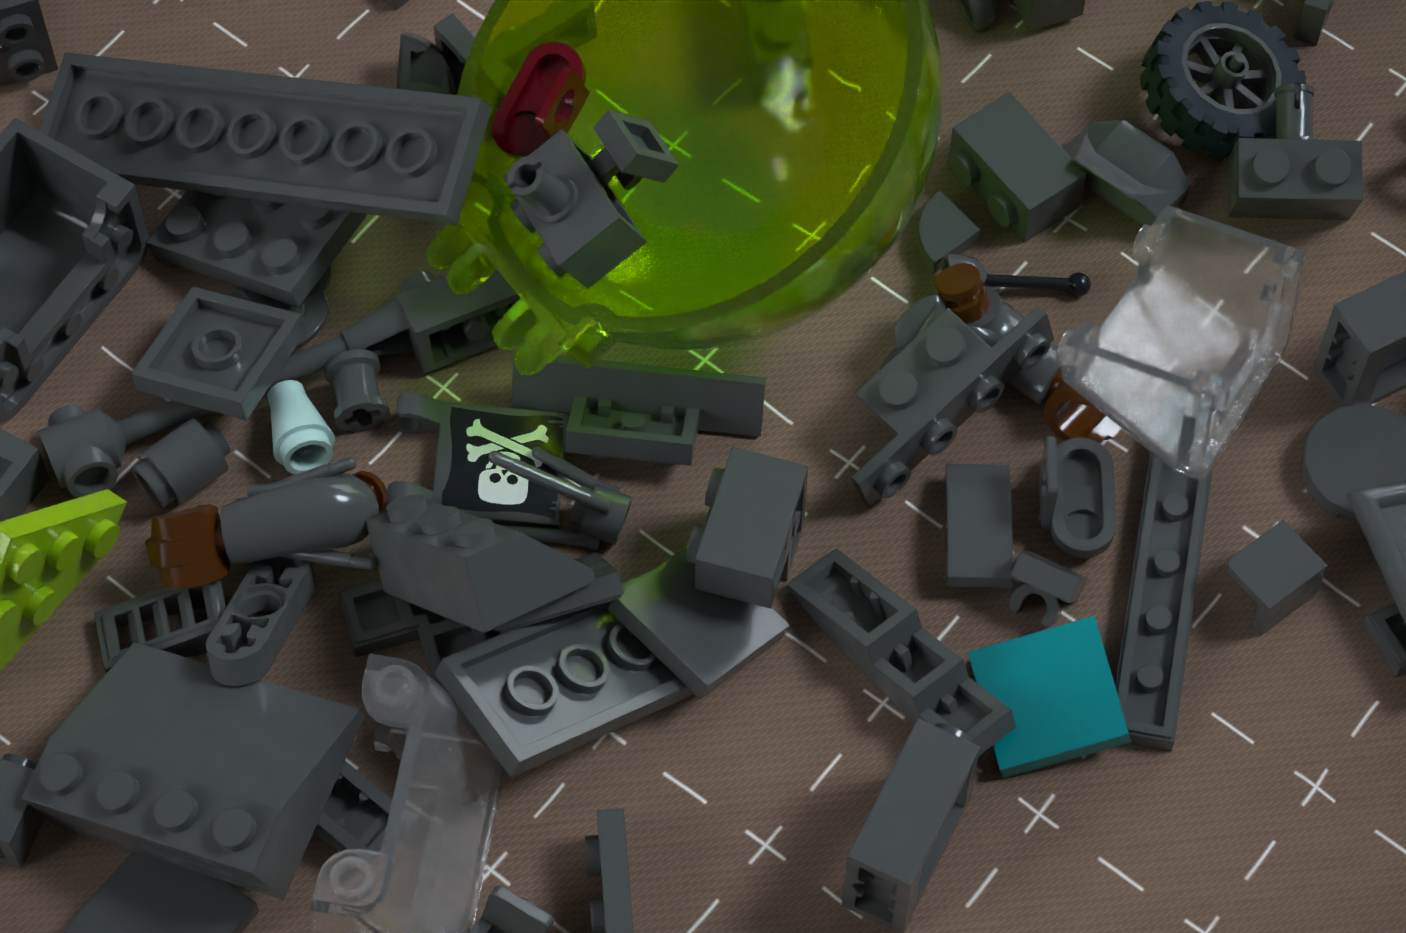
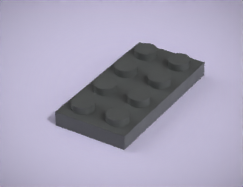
M645 574L622 583L623 589L634 583L636 580H638ZM612 601L509 630L441 660L435 672L436 677L510 777H514L694 695L667 666L608 610Z

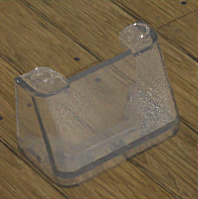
M1166 205L1152 226L1144 224L1139 230L1132 249V259L1139 261L1137 277L1103 325L1099 327L1098 324L1083 321L1076 330L1068 328L1063 334L1055 356V364L1062 367L1063 381L1175 473L1202 481L1211 470L1284 355L1294 324L1307 252Z
M369 654L362 681V701L367 713L377 721L373 739L375 750L390 752L399 764V771L381 852L346 849L332 855L323 864L317 877L310 908L316 933H469L474 926L505 769L461 711L451 694L416 663L402 658Z

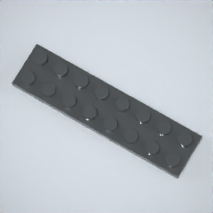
M65 52L39 131L133 184L457 225L492 108L482 98Z

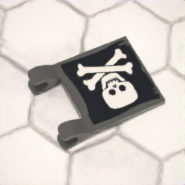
M403 392L399 395L396 408V426L400 432L419 434L439 430L434 486L432 491L414 483L394 481L389 484L387 489V505L393 500L404 496L422 495L427 500L444 506L456 507L458 511L478 518L490 519L498 525L558 529L561 494L491 463L488 455L491 451H498L562 479L563 475L532 456V449L539 446L564 459L568 413L442 402L417 392Z

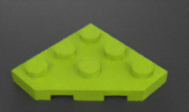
M109 489L0 522V671L117 542L120 535L118 522L127 502Z

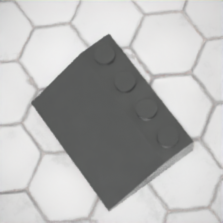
M134 642L50 736L21 799L57 827L284 900L365 713L355 707L261 679L243 686L223 685L213 679L210 666L207 663Z

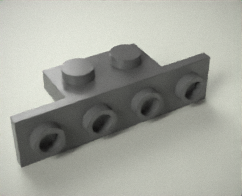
M1037 306L992 348L948 308L855 393L859 403L895 436L851 477L861 500L869 508L882 497L887 499L897 494L908 482L912 469L929 454L934 456L945 450L954 440L958 431L957 428L974 412L982 413L988 410L1000 398L1004 385L1021 369L1029 370L1045 357L1054 337L1048 315L1041 307Z
M515 351L513 356L512 408L568 413L569 420L566 428L565 452L586 454L596 459L615 457L649 461L661 466L673 464L691 466L698 430L761 437L766 378Z

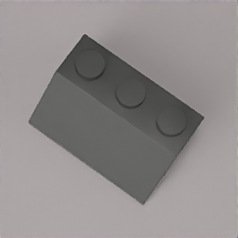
M409 495L393 500L386 506L387 512L365 521L385 593L483 633L595 582L592 568L521 532L495 524L490 519L478 518L458 511L456 507L441 505L425 499L422 495Z

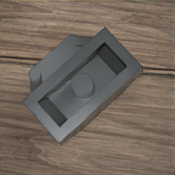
M1126 120L1093 121L1063 148L1072 157V160L1087 173L1084 186L1151 231L1184 204L1191 187L1174 152Z

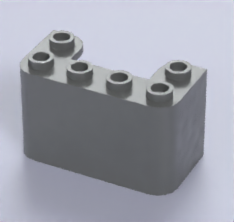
M14 118L0 134V421L11 419L25 406L142 264L148 249L146 242L149 240L135 184L17 118Z

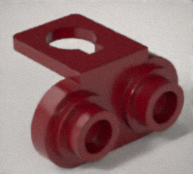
M547 42L534 48L526 57L492 120V136L497 146L510 158L519 160L522 157L529 156L561 129L568 134L586 102L590 92L584 85L586 80L585 65L581 57L571 46L561 42Z

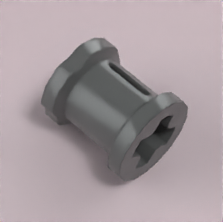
M353 349L338 353L326 361L323 367L327 382L334 386L338 407L333 411L336 427L343 431L363 432L381 426L391 414L388 401L381 397L376 376L381 369L378 356L369 350Z

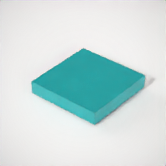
M1095 616L968 652L976 683L1009 707L1013 713L1016 728L993 745L1003 778L1131 742Z

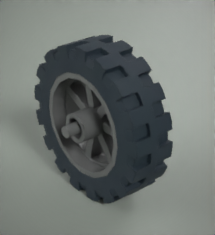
M1211 1L1198 2L1192 10H1189L1186 6L1177 11L1172 19L1165 23L1142 60L1141 66L1146 69L1140 76V85L1142 90H1147L1148 98L1145 102L1152 115L1158 114L1162 120L1160 126L1169 136L1175 133L1184 140L1181 145L1193 152H1197L1198 149L1207 151L1208 157L1224 160L1227 155H1230L1238 138L1276 139V98L1274 96V89L1282 85L1294 84L1295 95V93H1299L1300 84H1306L1305 71L1298 69L1297 64L1301 60L1294 46L1288 48L1283 41L1286 35L1276 25L1270 28L1262 22L1264 16L1251 9L1248 13L1238 10V4L1222 2L1220 6H1213ZM1197 53L1204 65L1189 61L1188 55ZM1194 80L1200 81V82H1203V83H1202V85L1199 87V86L1195 83ZM1254 85L1258 97L1250 90H1248L1245 86ZM1233 99L1245 109H1235Z

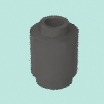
M190 418L141 453L142 461L131 469L147 496L158 508L163 509L171 502L180 505L228 470V464L224 457L231 453V449L223 435L211 422L208 421L201 426L196 420Z

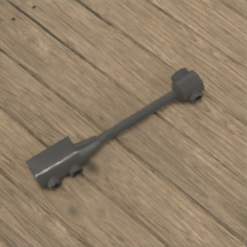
M485 249L469 251L459 260L457 265L458 271L437 279L429 271L414 272L403 280L400 286V293L393 295L391 301L340 332L341 336L291 354L268 390L281 381L296 380L322 370L326 361L332 356L353 349L369 350L378 357L412 351L424 374L539 330L532 288L509 251L494 257ZM171 400L116 421L98 408L85 413L79 406L66 405L58 408L50 415L48 419L49 427L37 432L60 490L68 488L73 496L79 498L105 489L110 490L114 486L118 477L117 469L122 467L127 444L185 423L190 418L195 419L213 411Z

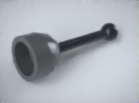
M945 254L941 270L942 272L946 268L960 263L972 264L978 268L984 286L1068 290L1075 297L1086 295L1091 287L1089 277L1081 272L1073 273L1069 278L988 274L975 257L964 254Z

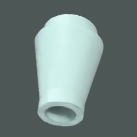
M285 380L275 384L267 394L271 410L274 458L292 474H299L328 464L333 456L332 448L335 444V436L307 397L303 385L295 380Z

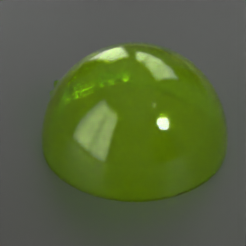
M495 0L475 37L463 69L457 94L459 96L482 98L492 108L458 223L457 225L448 224L437 235V238L431 241L432 243L427 246L428 249L425 251L428 257L427 261L435 270L444 269L446 271L447 268H451L447 271L448 275L445 277L449 283V288L455 295L457 293L464 295L469 292L472 293L475 288H478L480 283H484L498 270L520 296V299L503 315V318L498 320V323L493 326L494 329L491 333L494 337L493 341L501 350L510 349L512 351L513 348H518L519 346V349L515 351V355L512 358L515 368L522 376L524 374L533 376L536 373H540L547 364H550L563 351L588 370L616 342L662 350H709L752 342L801 324L825 310L848 293L878 264L906 226L924 191L935 156L943 101L940 49L933 16L927 0ZM547 42H561L571 46L584 62L586 69L584 85L590 94L568 135L583 147L592 158L602 149L606 148L593 127L607 110H612L651 121L679 163L677 169L665 183L642 178L635 187L626 190L622 187L616 176L609 182L647 243L589 289L569 273L562 278L558 277L540 256L537 248L544 241L537 231L531 233L524 227L509 205L516 197L511 192L503 176L508 173L510 167L517 160L507 156L497 146L492 136L493 117L523 62L534 48Z

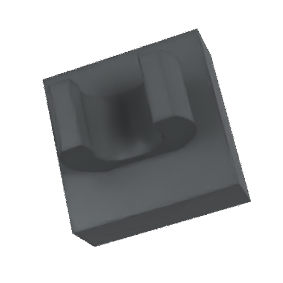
M607 110L593 127L606 147L591 162V167L602 184L607 185L614 176L617 177L622 187L626 190L635 187L642 178L665 183L679 166V163L651 121Z
M1020 552L1010 576L1026 584L1019 586L1013 592L1009 603L1010 610L1016 613L1021 612L1027 597L1031 594H1039L1045 599L1047 604V610L1040 624L1046 627L1052 626L1061 615V600L1067 603L1078 601L1088 577L1034 552Z

